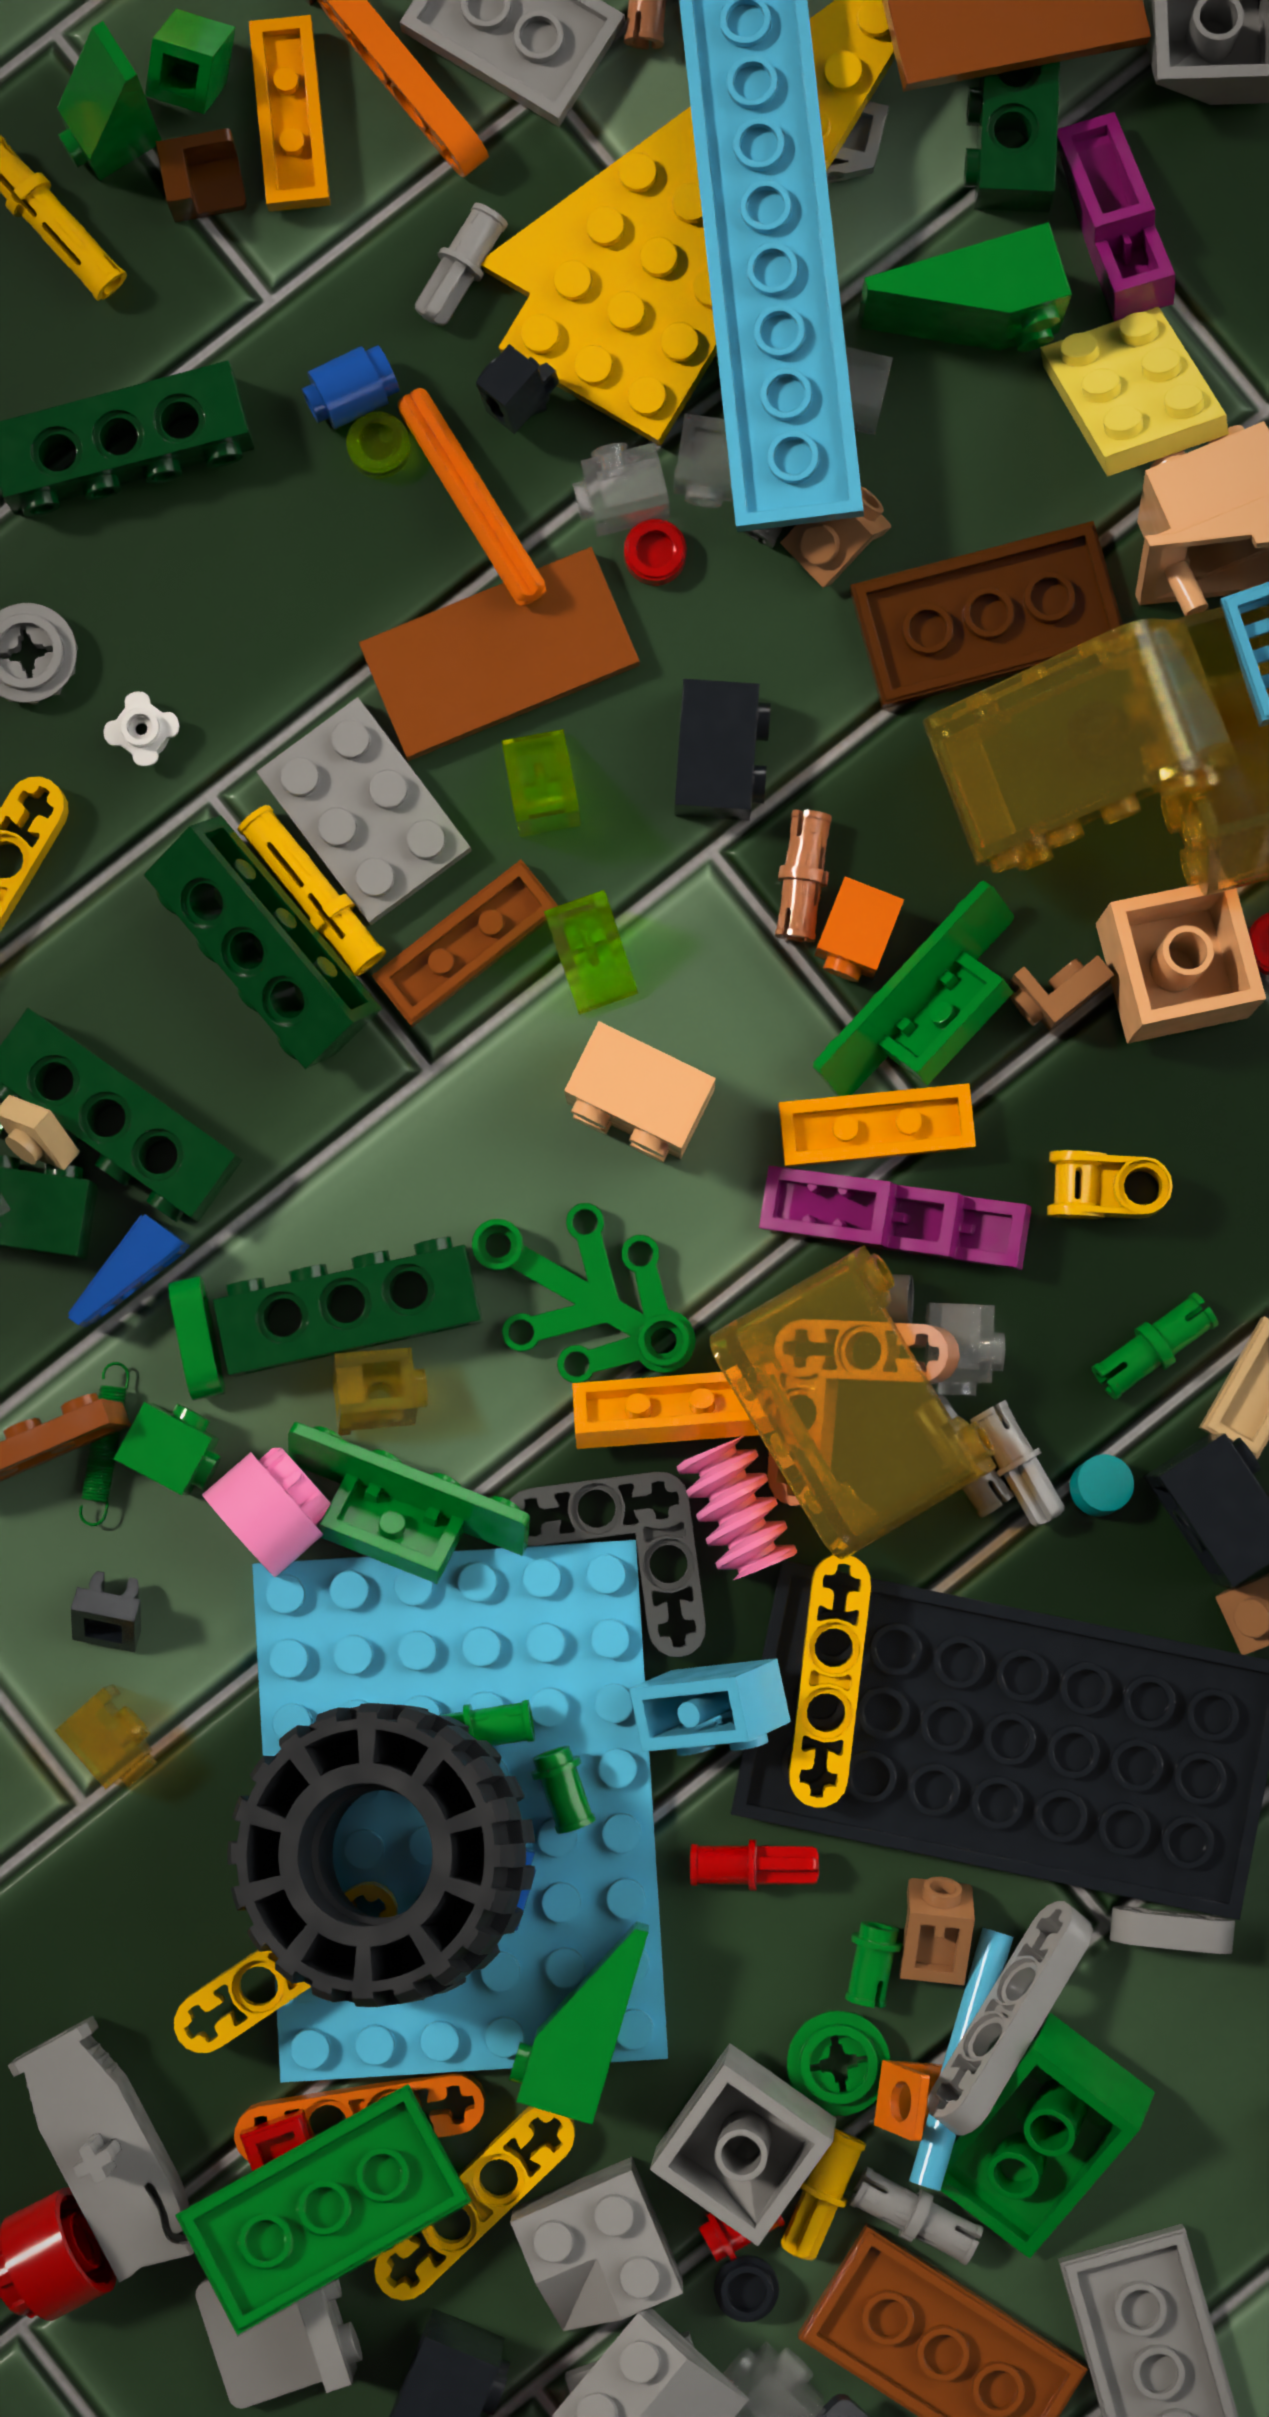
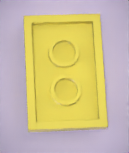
M1159 306L1143 312L1129 314L1115 322L1083 333H1075L1063 340L1040 347L1045 371L1107 477L1229 434L1225 411Z

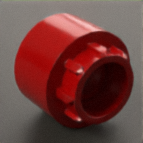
M69 2187L62 2188L7 2216L3 2220L0 2227V2298L13 2313L29 2318L38 2316L46 2321H53L109 2293L115 2287L117 2277Z

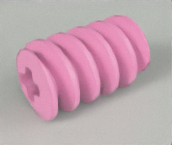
M744 1436L685 1459L677 1466L679 1474H699L700 1476L686 1492L689 1498L709 1499L710 1502L696 1514L698 1522L719 1523V1527L706 1538L708 1546H728L729 1551L715 1564L718 1570L737 1569L739 1574L733 1580L774 1565L797 1553L794 1544L775 1545L774 1543L788 1527L784 1520L765 1521L764 1519L778 1505L775 1497L755 1496L754 1493L768 1481L766 1473L745 1472V1468L758 1457L756 1449H736L735 1445Z

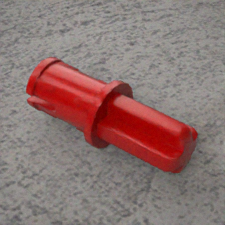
M749 1839V1846H699L698 1844H691L690 1881L692 1886H698V1884L749 1885V1891H756L757 1885H814L819 1878V1853L817 1848L813 1846H757L756 1839Z

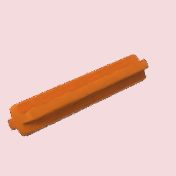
M417 388L404 395L398 401L401 417L516 604L526 606L538 600L546 592L544 579L431 396L423 388Z

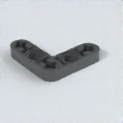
M668 1472L634 1474L529 1488L518 1492L510 1499L521 1511L525 1510V1500L530 1498H537L539 1508L549 1509L560 1507L555 1496L557 1493H570L568 1515L575 1531L561 1533L562 1520L548 1521L541 1525L540 1535L530 1536V1533L528 1534V1545L530 1546L635 1533L648 1633L652 1644L660 1652L670 1657H683L692 1654L700 1647L705 1637V1615L690 1502L686 1487L678 1477ZM657 1481L664 1482L668 1492L678 1493L679 1504L669 1507L668 1518L656 1519L653 1509L634 1510V1513L639 1522L631 1525L623 1524L625 1502L618 1488L620 1485L633 1484L632 1497L651 1494L652 1483ZM592 1490H602L608 1493L613 1498L616 1506L612 1521L600 1528L585 1524L578 1513V1503L581 1497ZM664 1545H674L680 1548L687 1558V1570L684 1576L672 1583L656 1579L650 1569V1558L653 1552ZM691 1586L693 1600L680 1599V1606L683 1618L695 1621L696 1631L686 1634L684 1645L673 1646L671 1637L667 1635L660 1636L658 1631V1624H664L669 1619L667 1601L654 1605L652 1592L674 1593Z

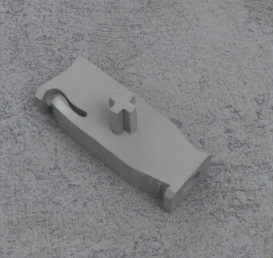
M92 2016L15 2058L8 2064V2067L13 2077L24 2072L27 2082L26 2087L29 2090L38 2129L118 2281L121 2282L132 2276L141 2267L189 2256L194 2253L175 2217L176 2214L190 2206L180 2176L127 2075L121 2070L117 2062L113 2061L109 2053L105 2052L100 2043L91 2036L99 2028Z

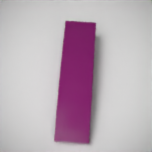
M768 1166L759 1228L889 1251L1022 1270L1032 1207L1021 1203L968 1197L956 1192L897 1185L890 1181Z

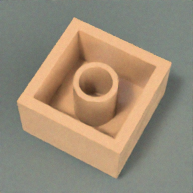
M1234 877L1110 902L1095 923L1106 965L1114 973L1111 985L1127 1044L1247 1019L1266 1000Z
M598 1021L564 1093L567 1104L573 1106L571 1110L574 1114L573 1119L606 1135L612 1125L631 1135L629 1139L631 1141L630 1147L664 1163L668 1153L679 1159L682 1158L714 1093L716 1078Z

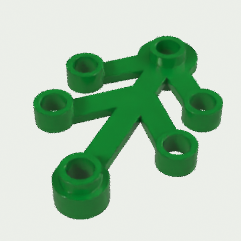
M590 1203L577 1204L571 1208L566 1218L568 1232L578 1242L588 1282L524 1246L520 1231L507 1220L491 1219L482 1223L476 1229L472 1238V1250L482 1266L493 1271H504L512 1268L575 1304L535 1316L525 1313H517L510 1316L503 1325L502 1336L504 1342L512 1350L527 1352L532 1350L540 1340L608 1323L630 1336L590 1350L581 1345H572L565 1348L558 1357L557 1367L560 1375L570 1383L586 1382L595 1372L640 1361L651 1371L669 1373L683 1367L692 1357L696 1342L694 1329L686 1317L668 1309L657 1269L659 1248L656 1242L649 1236L634 1235L626 1240L621 1250L623 1264L628 1270L635 1273L643 1310L642 1314L621 1302L618 1298L602 1238L605 1224L604 1217L600 1209ZM581 1211H590L597 1217V1227L590 1234H580L573 1227L574 1217ZM495 1234L507 1236L511 1243L510 1251L501 1258L492 1257L486 1249L488 1239ZM635 1243H646L653 1251L651 1261L645 1266H636L628 1258V1251ZM520 1320L529 1322L534 1329L533 1338L524 1345L514 1343L509 1335L511 1326ZM668 1329L675 1335L676 1345L669 1353H659L652 1347L651 1338L657 1330ZM574 1352L583 1353L589 1360L587 1372L579 1377L569 1375L564 1367L565 1359Z

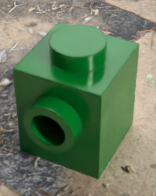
M176 8L152 39L145 96L205 114L227 85L236 27Z
M144 1402L114 1460L180 1495H190L194 1486L204 1490L214 1475L221 1460V1456L213 1452L219 1438L206 1432L211 1422L209 1419L177 1403L172 1413L153 1403Z

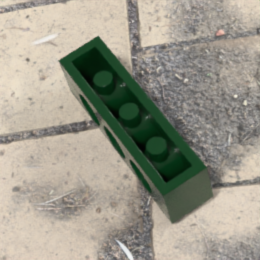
M1060 62L1019 69L1029 81L1019 87L1006 85L997 74L980 77L979 87H969L966 125L978 126L977 148H966L964 187H975L974 209L1049 212L1055 194ZM1012 129L1019 132L1025 138L1026 144L1019 148H1007L997 141L995 134L1001 130Z
M223 361L0 421V488L4 500L13 513L23 511L25 516H39L57 510L60 507L59 501L81 495H84V498L87 500L104 499L121 491L120 485L145 479L146 483L158 484L179 477L182 474V468L206 463L207 467L216 468L238 462L243 458L242 452L253 450L255 447L237 379L230 361ZM180 416H192L199 420L197 429L189 437L177 439L167 434L172 421ZM120 432H132L138 436L136 445L130 452L123 455H114L107 452L108 443L114 435ZM60 448H71L76 451L75 461L66 470L51 471L47 469L48 458L54 451Z
M221 815L189 826L143 874L156 889V894L161 904L180 918L195 936L201 952L220 966L237 987V993L241 1000L249 1008L259 1013L277 1035L278 1043L283 1051L293 1059L298 1060L304 1069L334 1056L382 1010L381 1006ZM214 888L222 896L223 907L216 900ZM254 936L260 940L264 955L256 948ZM295 984L303 993L304 1004L296 996Z
M29 1008L25 1010L0 1045V1098L5 1100L8 1095L51 1110L76 1146L82 1140L101 1153L94 1163L97 1167L124 1186L127 1185L132 1176L153 1190L146 1201L175 1222H178L184 1213L199 1222L243 1161L236 1154ZM57 1068L70 1069L74 1079L70 1093L60 1100H49L43 1088L47 1075ZM109 1104L121 1105L126 1117L122 1130L111 1137L99 1136L95 1129V1118L99 1110ZM158 1141H172L176 1146L178 1154L175 1165L166 1173H151L146 1164V1155L149 1148Z
M442 1237L414 1244V1256L390 1260L388 1250L377 1251L351 1258L353 1269L328 1274L326 1264H319L289 1271L290 1283L266 1288L264 1278H254L226 1285L228 1296L213 1299V1305L228 1375L238 1377L484 1323L468 1248L465 1245L453 1247L451 1237ZM406 1274L422 1276L428 1286V1294L425 1301L414 1309L400 1308L393 1297L395 1283ZM346 1287L357 1288L365 1299V1308L362 1315L350 1323L337 1321L331 1311V1301L334 1295ZM293 1301L301 1310V1325L292 1335L279 1337L270 1328V1312L280 1302Z

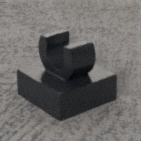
M97 1571L90 1580L89 1589L80 1587L76 1589L71 1606L72 1640L135 1652L141 1633V1600L139 1599L138 1580L129 1578L127 1589L121 1596L105 1593V1572Z

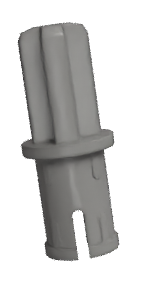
M474 203L471 213L449 248L443 247L440 249L438 257L441 261L415 302V310L425 320L441 327L446 325L473 281H481L484 276L480 269L482 267L481 264L485 257L490 254L500 234L508 226L507 221L499 213L484 204Z
M1004 1400L973 1417L970 1421L976 1427L997 1464L999 1470L996 1473L998 1476L1004 1475L1030 1523L1035 1527L1041 1526L1061 1515L1064 1511V1504L1036 1457L1042 1452L1039 1448L1032 1449L1009 1409V1404Z

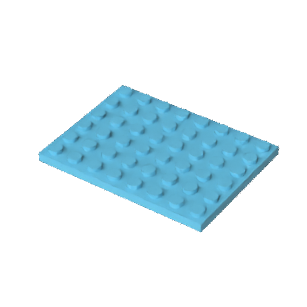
M636 1540L527 1546L523 1556L504 1548L454 1551L438 1584L368 1556L298 1560L292 1562L276 1578L261 1563H253L263 1756H275L281 1750L279 1739L297 1725L309 1726L316 1722L317 1715L338 1707L353 1708L364 1703L415 1706L426 1708L429 1712L436 1715L462 1712L463 1705L471 1704L472 1709L475 1710L529 1700L535 1731V1741L533 1742L522 1741L493 1746L502 1756L498 1765L505 1776H515L525 1796L521 1801L517 1802L522 1820L532 1819L535 1843H526V1848L535 1851L532 1866H535L536 1874L518 1930L502 1936L497 1944L500 1953L484 1969L472 1971L466 1976V1982L446 1993L427 1997L424 2000L382 2007H356L355 2003L349 2001L331 2002L312 1994L310 1987L277 2009L280 2083L511 2069L519 2043L533 2045L537 2028L636 1921L649 1925L648 1936L611 2062L668 2059L649 1751L642 1752L629 1688L645 1682ZM570 1746L572 1755L580 1756L581 1764L577 1766V1770L591 1812L594 1813L596 1820L580 1829L558 1834L554 1827L555 1822L540 1780H533L531 1772L536 1769L533 1762L535 1756L551 1749ZM386 1790L363 1794L352 1803L343 1815L333 1842L334 1870L343 1892L361 1882L380 1883L394 1894L398 1904V1914L407 1911L423 1892L432 1866L431 1838L420 1812L403 1795ZM363 1895L354 1899L357 1908L370 1916L379 1917V1914L385 1908L384 1903L379 1898L373 1902L367 1901ZM275 1977V1991L277 1993L278 1982Z

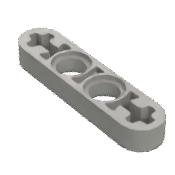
M1056 1901L1047 1905L1034 1918L928 2096L927 2108L929 2114L955 2135H965L974 2131L988 2116L1089 1946L1093 1932L1091 1923L1065 1901ZM1032 1983V1985L1029 1987L1026 1993L1023 1994L1027 1987ZM999 2039L997 2043L994 2045V2047L989 2051V2049L995 2043V2041Z

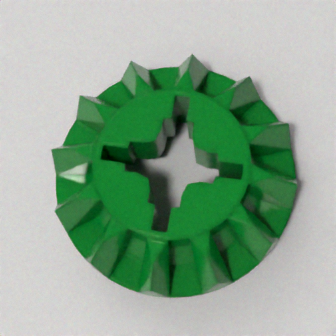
M828 2010L812 2019L804 2021L789 2043L787 2072L794 2089L831 2115L846 2116L866 2109L877 2100L882 2060H890V2054L881 2032L870 2021L856 2012ZM831 2036H837L838 2044H842L845 2054L867 2057L866 2059L857 2060V2064H851L847 2067V2077L844 2078L845 2089H840L838 2079H835L831 2069L810 2068V2065L820 2064V2060L830 2056Z

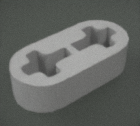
M1113 1906L1110 1940L1144 1947L1213 1954H1232L1235 1920L1209 1914Z

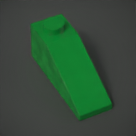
M104 21L98 23L91 28L57 109L66 127V130L58 134L66 152L77 168L88 163L100 181L156 147V141H161V137L135 70Z
M636 1921L537 2028L533 2045L519 2043L509 2081L521 2084L516 2102L584 2123L593 2124L648 1936L649 1925Z

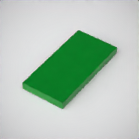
M407 2084L179 2212L175 2217L238 2337L467 2206L472 2200L411 2087Z

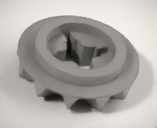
M19 603L0 610V696L9 702L15 701L36 705L39 701L52 695H60L62 687L75 674L78 650L76 640L67 622L52 609L34 603ZM23 630H26L28 637L37 649L53 651L47 652L45 656L35 659V669L32 670V678L29 677L20 661H10L8 658L12 654L21 651V641L24 640Z

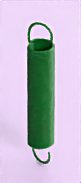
M112 1362L104 1368L102 1380L105 1379V1373L109 1367L113 1365L121 1366L126 1372L125 1388L101 1385L99 1386L100 1392L98 1397L99 1399L120 1401L125 1406L130 1374L124 1364ZM120 1431L90 1443L89 1458L86 1465L87 1471H85L81 1498L106 1505L103 1518L97 1523L87 1522L83 1518V1505H81L79 1516L86 1525L97 1526L106 1519L109 1507L108 1498L111 1491L110 1485H112L113 1469H115L113 1467L115 1466L114 1457L117 1453L116 1450H118L117 1444L119 1443Z

